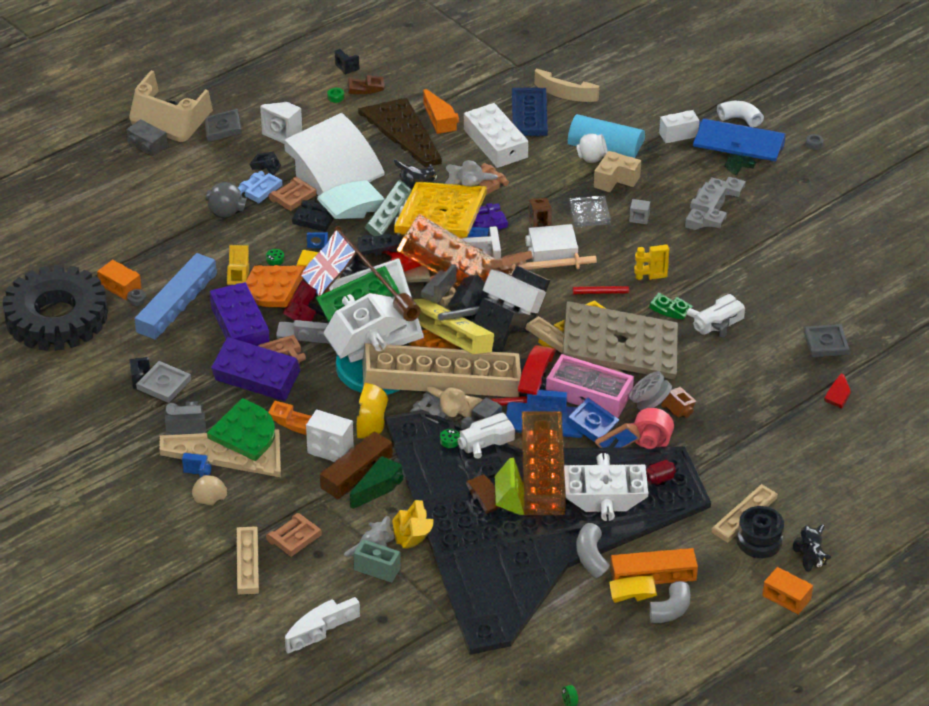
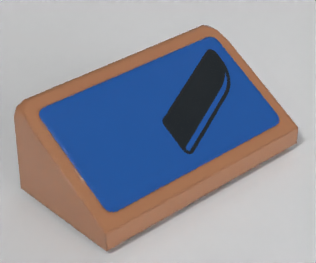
M625 423L596 439L595 443L600 448H621L634 443L641 436L636 425Z

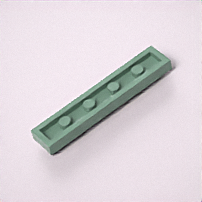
M399 179L364 228L373 236L384 234L412 190Z

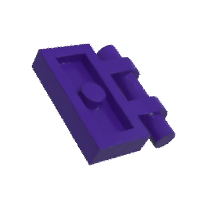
M488 203L486 206L480 207L472 227L489 228V231L490 227H497L498 230L508 228V221L503 212L499 211V203Z

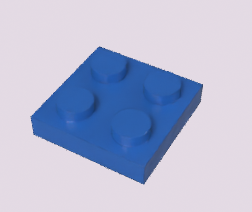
M587 398L568 417L566 422L595 442L596 439L611 432L618 424L619 419Z

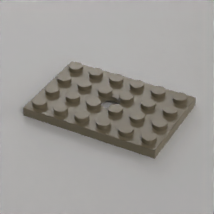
M567 301L565 306L562 354L595 365L647 375L660 371L664 378L675 380L677 375L678 323ZM615 335L626 337V342H618V338Z

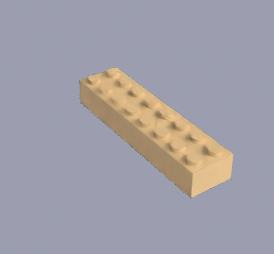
M365 343L362 359L363 385L364 383H370L381 389L427 391V387H434L445 391L447 388L453 387L462 390L465 394L503 397H518L519 395L518 386L521 378L519 354L488 352L472 354L466 350L399 345H387L384 350L378 345L381 351H376L373 344Z

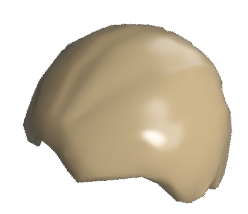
M206 475L196 481L192 489V495L197 503L214 505L216 501L225 499L227 488L219 478Z

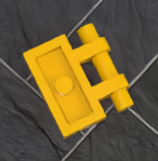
M668 244L652 246L649 248V253H645L643 247H638L635 254L636 265L634 267L636 279L641 280L643 275L647 274L649 280L668 276L670 250Z

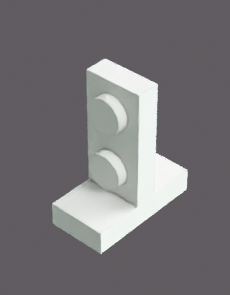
M490 227L489 237L455 239V251L465 243L483 249V256L492 255V260L501 258L497 227Z

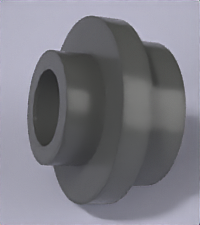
M134 289L128 293V301L133 306H140L146 300V293L143 290Z

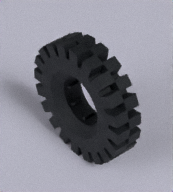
M54 265V272H50L48 266L40 267V275L31 270L24 273L25 279L18 277L14 280L13 286H9L5 291L6 296H3V311L8 332L10 335L13 334L16 341L19 343L24 341L25 346L34 348L37 343L39 350L45 351L49 350L51 344H54L55 351L65 350V342H68L71 348L79 346V338L84 342L91 340L93 333L98 334L103 329L102 324H105L107 320L108 310L104 286L101 285V281L96 276L92 277L91 272L84 269L79 273V267L70 266L67 272L64 270V265ZM56 302L67 303L74 307L71 312L61 317H45L38 313L43 306Z

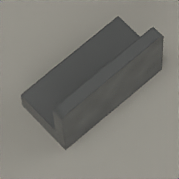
M452 264L446 272L440 270L423 288L421 297L438 303L456 283V265Z
M205 413L165 415L166 435L206 433Z

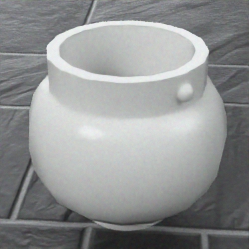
M586 134L581 137L580 144L577 145L579 157L583 158L587 163L601 161L602 157L608 152L603 134Z

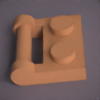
M295 177L291 179L290 183L277 191H272L268 196L273 203L277 202L289 211H292L300 206L303 200L308 201L316 196L317 192L314 187Z
M297 513L292 516V520L276 531L269 532L266 538L270 544H275L292 557L321 536V529Z

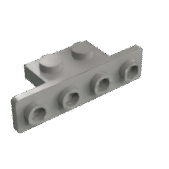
M295 320L294 323L279 322L276 334L278 339L294 335L297 341L330 344L324 336V331L329 323Z

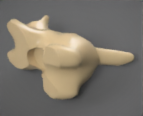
M427 387L429 393L440 399L442 411L450 417H456L458 413L465 418H472V410L483 401L480 398L467 396L462 390L450 387L442 391L434 387Z

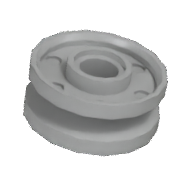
M655 371L642 378L632 388L629 398L633 403H637V408L640 411L646 408H654L669 395L672 385L667 380H664V376L660 371Z

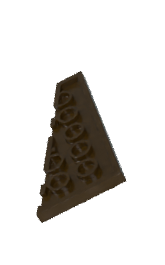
M407 98L358 108L360 116H365L370 124H375L379 127V131L394 143H399L401 149L409 151L412 157L421 165L429 167L430 164L432 166L442 164L440 154Z

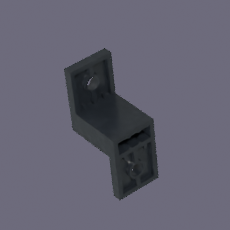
M516 266L512 277L545 292L551 281L520 266ZM483 298L473 323L494 333L492 352H502L510 331L530 333L526 330V325L536 318L537 313L531 312L528 315L519 311L520 307L518 306L510 307L505 305V300Z

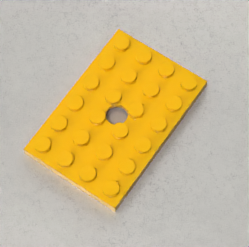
M416 182L397 219L394 231L403 235L453 236L458 239L468 237L486 196L487 186Z

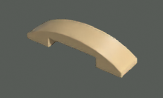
M540 69L535 70L534 84L538 88H546V92L553 96L581 102L599 100V85L584 81L579 85L553 78L551 72Z

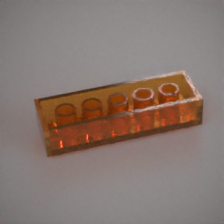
M418 214L397 249L435 273H438L440 270L446 272L452 264L456 265L455 285L457 286L460 285L463 278L476 273L486 283L490 270L486 271L485 264L495 259ZM500 268L498 270L510 276L514 272L512 268L501 270Z
M522 411L524 515H565L566 496L562 411Z

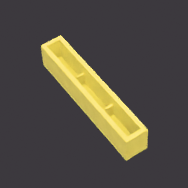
M425 298L414 299L421 309L418 316L421 327L472 354L492 352L494 333L463 317L440 321L438 314L449 312L450 310Z

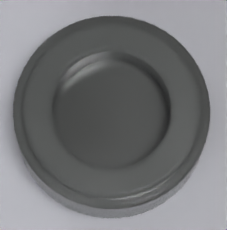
M811 134L806 138V146L812 150H819L823 147L824 139L820 135Z

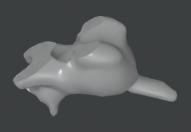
M467 160L463 162V166L447 165L446 170L449 172V178L445 184L477 186L482 180H495L498 176L492 173H483L481 167L476 162Z
M385 516L382 522H370L369 526L372 529L365 532L360 542L364 539L387 547L386 543L394 539V531L390 529V517ZM360 542L346 551L344 556H353Z

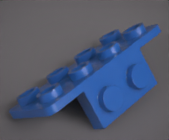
M539 390L537 395L527 394V403H508L506 417L512 423L517 433L583 437L581 432L566 422L568 417L578 408L567 407V392Z

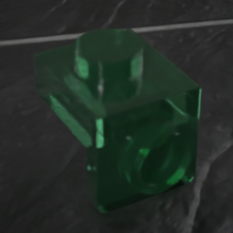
M731 153L725 167L734 175H738L742 167L754 169L757 162L752 157Z

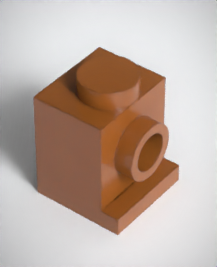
M678 387L670 391L661 406L670 409L678 418L681 416L688 418L694 411L693 407L696 400L684 389Z

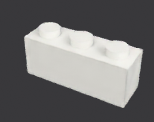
M492 269L483 288V291L489 293L488 297L499 300V298L505 300V305L510 307L518 306L520 307L519 311L528 315L531 312H539L546 294L543 290L501 271Z

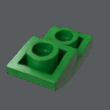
M658 292L648 308L671 318L684 319L687 316L688 309H692L693 306L678 297L673 301Z

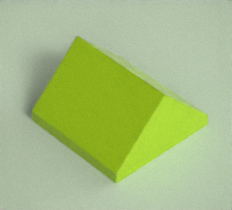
M510 458L495 475L496 506L519 515H524V486L514 458Z

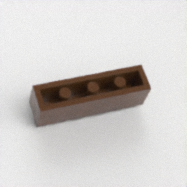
M374 431L358 445L352 447L348 453L338 458L330 467L321 472V489L336 499H340L361 481L381 456L388 459L393 457L392 442Z

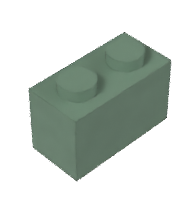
M362 539L354 552L355 571L392 583L401 569L400 551Z

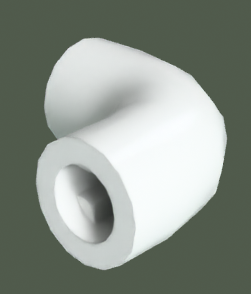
M728 101L717 105V112L722 121L731 118H741L750 127H757L763 122V114L750 103Z

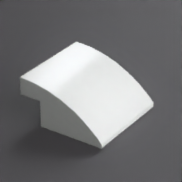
M342 113L284 140L285 151L295 159L296 177L314 187L317 195H321L342 184L363 180L371 182L384 176V170L372 148L356 126Z

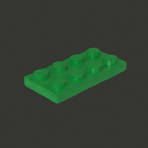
M386 266L376 269L394 291L400 294ZM370 272L316 298L328 322H330L334 313L345 307L342 299L346 296L348 301H350L347 295H352L355 301L369 293L393 297L394 295L373 272Z

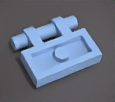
M263 171L252 174L249 180L240 183L238 188L241 194L245 192L246 197L260 203L268 197L269 193L276 191L282 186V180L269 173L265 175Z

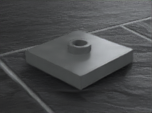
M238 109L207 116L204 120L208 142L242 133Z
M842 324L804 327V335L811 357L849 355V346Z

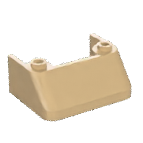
M151 70L135 89L129 118L132 125L141 119L166 132L167 138L177 142H184L192 136L213 109L209 91L206 89L197 100L186 98L181 100L178 105L154 98L159 90L154 71Z

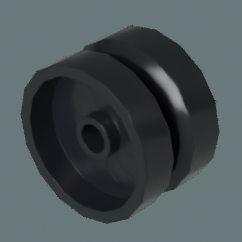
M754 506L743 511L739 519L737 544L740 550L746 555L762 559L777 554L782 547L784 519L782 515L775 509L767 506Z

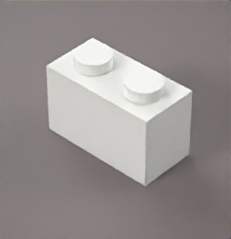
M693 110L660 117L659 134L665 143L696 137L699 130V119Z

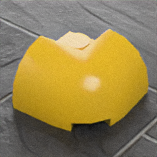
M364 383L359 400L361 406L359 416H357V438L368 437L374 431L380 434L384 429V412L388 397L383 389L370 383Z
M415 500L408 510H399L392 520L396 543L401 544L404 549L413 548L421 543L433 527V519H426L427 513L424 509L423 501Z

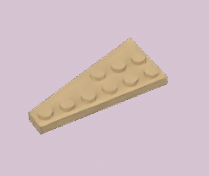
M275 430L273 443L257 461L208 439L207 433L160 436V455L182 459L184 453L207 455L208 464L281 477L279 430Z

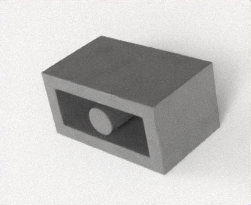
M141 119L126 129L128 143L153 157L168 147L167 133Z

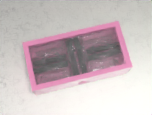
M561 354L546 378V390L567 392V402L578 406L589 398L618 418L630 399L629 393L633 388L634 376Z

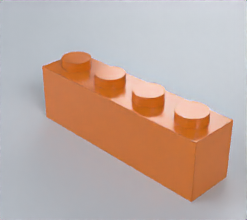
M693 548L611 555L610 571L613 581L637 576H653L655 584L697 581L698 565Z

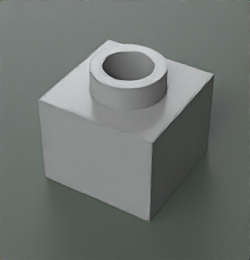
M632 199L629 222L647 224L650 213V201Z

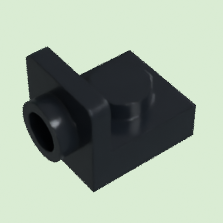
M341 49L335 50V65L345 75L360 69L359 56L349 57Z
M274 151L257 154L249 164L252 170L267 168L271 175H275L281 167Z
M148 357L129 359L133 389L137 388L136 384L141 380L143 374L150 370Z

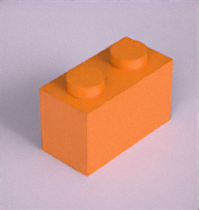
M111 260L97 271L101 285L125 300L128 299L127 295L130 291L141 289L140 274L114 260Z
M776 567L764 581L762 596L799 615L812 598L813 585L790 574L788 571Z

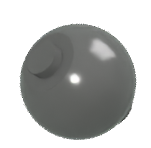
M220 182L212 186L211 190H207L205 200L208 201V208L214 215L228 218L234 216L237 211H244L247 198L242 197L241 191L236 185L230 182Z

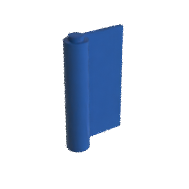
M703 119L702 122L699 121V130L693 146L776 161L780 150L784 148L786 133Z

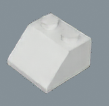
M288 102L260 106L263 135L284 144L285 139L302 132L300 107Z

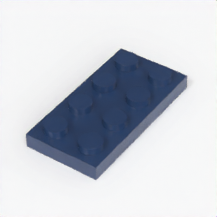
M512 88V123L523 136H548L546 88Z

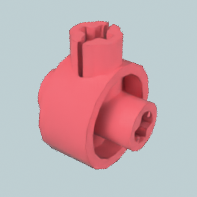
M657 408L643 409L637 414L635 422L631 423L637 426L641 438L635 441L640 447L653 449L655 447H666L669 444L674 429V422L670 415L663 410Z

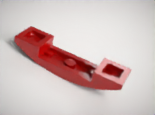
M536 345L531 350L520 378L518 392L537 395L542 384V376L548 363L552 361L556 348Z

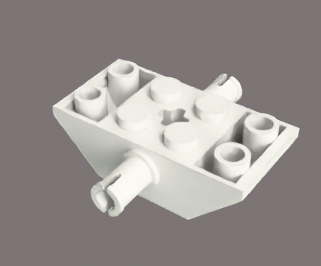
M369 293L355 301L352 295H347L350 301H348L346 296L342 299L345 307L334 313L324 331V336L341 359L364 347L365 343H372L376 351H381L378 345L384 350L387 343L382 337L409 322L393 307V299L391 297Z
M602 453L597 456L598 465L564 466L566 498L585 512L601 511V518L607 521L606 514H608L609 521H611L615 517L614 511H628L648 497L645 465H610V457L606 453H604V460Z

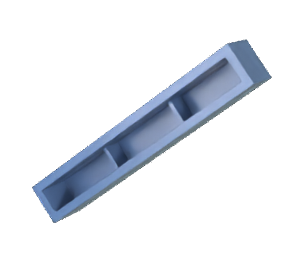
M196 253L135 317L136 332L152 339H156L162 334L167 326L174 322L180 312L184 311L186 306L195 299L196 295L216 276L215 260Z

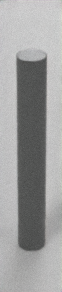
M479 306L439 313L438 319L443 321L476 315Z

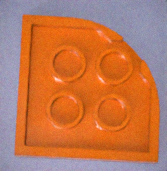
M294 265L254 266L246 280V284L257 305L263 307H287L303 278L301 275L305 267Z

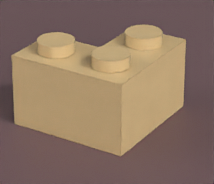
M608 151L595 169L594 188L611 192L617 182L634 187L640 178L641 160Z

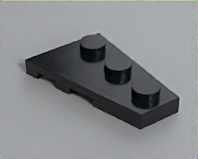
M382 234L380 236L364 235L358 237V250L364 257L365 254L374 253V256L381 255L386 250L398 252L414 249L413 234Z

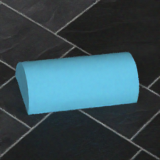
M578 114L573 118L568 134V144L573 146L580 144L581 137L586 134H603L607 151L633 158L636 157L645 140L644 130Z

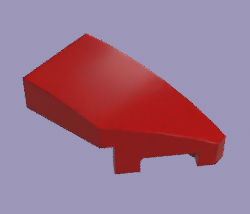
M841 373L824 397L825 402L839 408H843L851 394L844 374Z

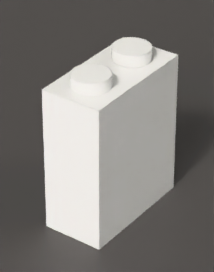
M572 224L529 228V235L525 237L526 246H529L528 251L532 252L533 262L574 258V254L578 253V245Z

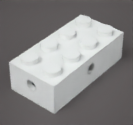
M495 103L464 113L465 132L497 168L528 158V140Z

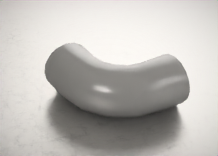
M587 523L580 530L576 541L577 554L586 570L596 579L608 569L610 564L602 557L597 548V542L602 535L600 528L593 523Z
M679 581L671 584L669 587L670 598L668 600L650 602L651 623L670 622L686 612L691 598L690 588L687 583Z

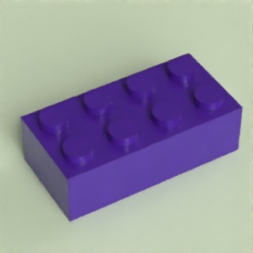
M246 282L210 291L211 309L225 339L230 337L256 346L270 342L269 329Z
M227 337L211 367L217 381L284 402L301 371L298 360L295 357Z

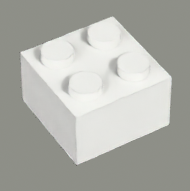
M316 410L306 424L308 454L335 462L354 447L352 420Z

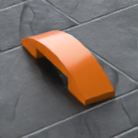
M274 401L268 412L273 421L292 431L307 435L306 424L312 416L293 411V405Z

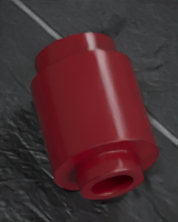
M666 459L648 466V469H646L647 482L650 485H657L673 479L676 473L674 464Z

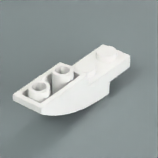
M354 597L337 605L332 599L304 615L285 636L286 652L291 653L312 643L319 642L326 638V630L333 629L338 625L360 617V604L357 598Z

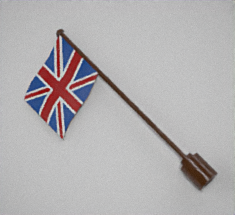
M339 226L334 228L335 232L307 265L301 275L310 286L317 290L316 293L320 296L326 293L328 288L344 272L357 254L395 296L393 307L406 321L417 319L421 312L420 307L407 293L398 295L344 235Z

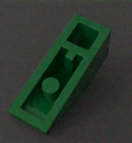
M381 456L350 492V508L355 509L393 491L403 480L402 464Z

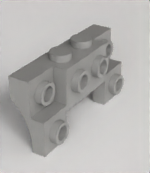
M711 177L708 183L705 182L704 186L699 188L696 199H692L690 205L692 210L686 218L685 227L693 230L702 227L721 228V223L727 216L726 212L719 211L725 202V195L739 197L742 188H745L746 181L732 177L722 181Z

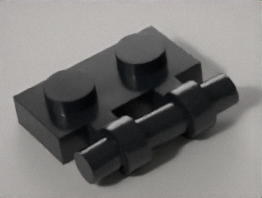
M303 200L301 206L304 208L299 207L292 218V223L326 232L333 222V216L329 215L330 213L322 204H318L314 200Z

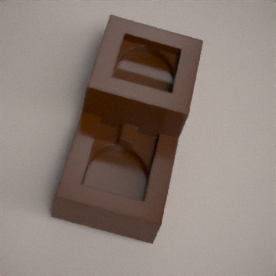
M367 75L366 80L349 78L347 83L348 94H371L383 91L385 88L383 77Z
M484 474L466 481V485L473 498L479 500L486 514L501 508L496 506L495 486Z

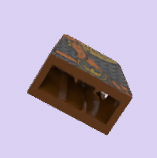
M547 198L529 200V223L531 228L539 227L538 223H542V227L552 226V208Z

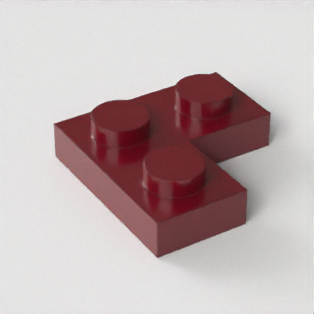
M302 281L283 313L294 321L312 322L316 311L309 308L308 304L314 298L317 290Z

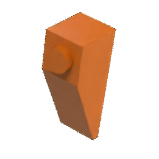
M424 89L423 104L436 134L457 131V123H459L458 113L454 112L451 105L429 90Z

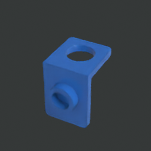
M328 232L307 233V248H323L328 242ZM318 237L321 239V242L315 244L311 242V239Z

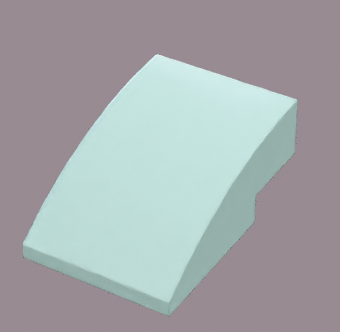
M367 180L334 187L319 195L317 200L335 219L365 218L366 212H376L384 198Z

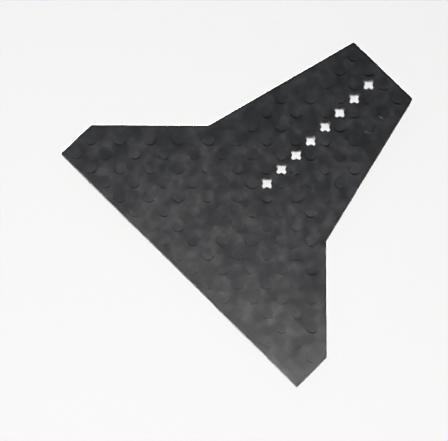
M425 410L385 417V424L399 462L402 464V470L413 501H423V506L427 513L426 519H433V527L428 533L427 539L469 655L512 646L567 568L581 563L577 554L576 541L580 530L585 524L593 523L600 528L602 535L597 542V548L599 553L603 554L711 508V500L685 446L655 447L653 449L644 447L520 449L505 443L502 445L492 444L481 448V458H475L473 452L466 453L459 445L454 448H446L440 443L442 431L454 429L460 434V431L464 430L461 429L460 424L437 415H432ZM426 417H428V418H430V419H433V420H435V421H438V423L433 422V421L427 419ZM601 453L603 460L604 453L609 455L610 465H645L646 469H648V466L667 459L674 464L676 469L674 478L660 483L662 486L650 485L647 482L648 497L628 511H614L615 517L611 521H609L608 514H606L607 521L601 518V511L585 512L566 498L564 466L598 465L597 456ZM510 458H514L524 486L525 514L519 515L504 508H499L486 514L479 500L473 498L466 485V481L484 474L495 486V475Z

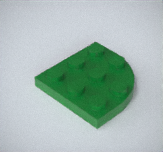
M242 398L207 432V438L249 459L257 461L273 443L275 425L273 418L264 408Z

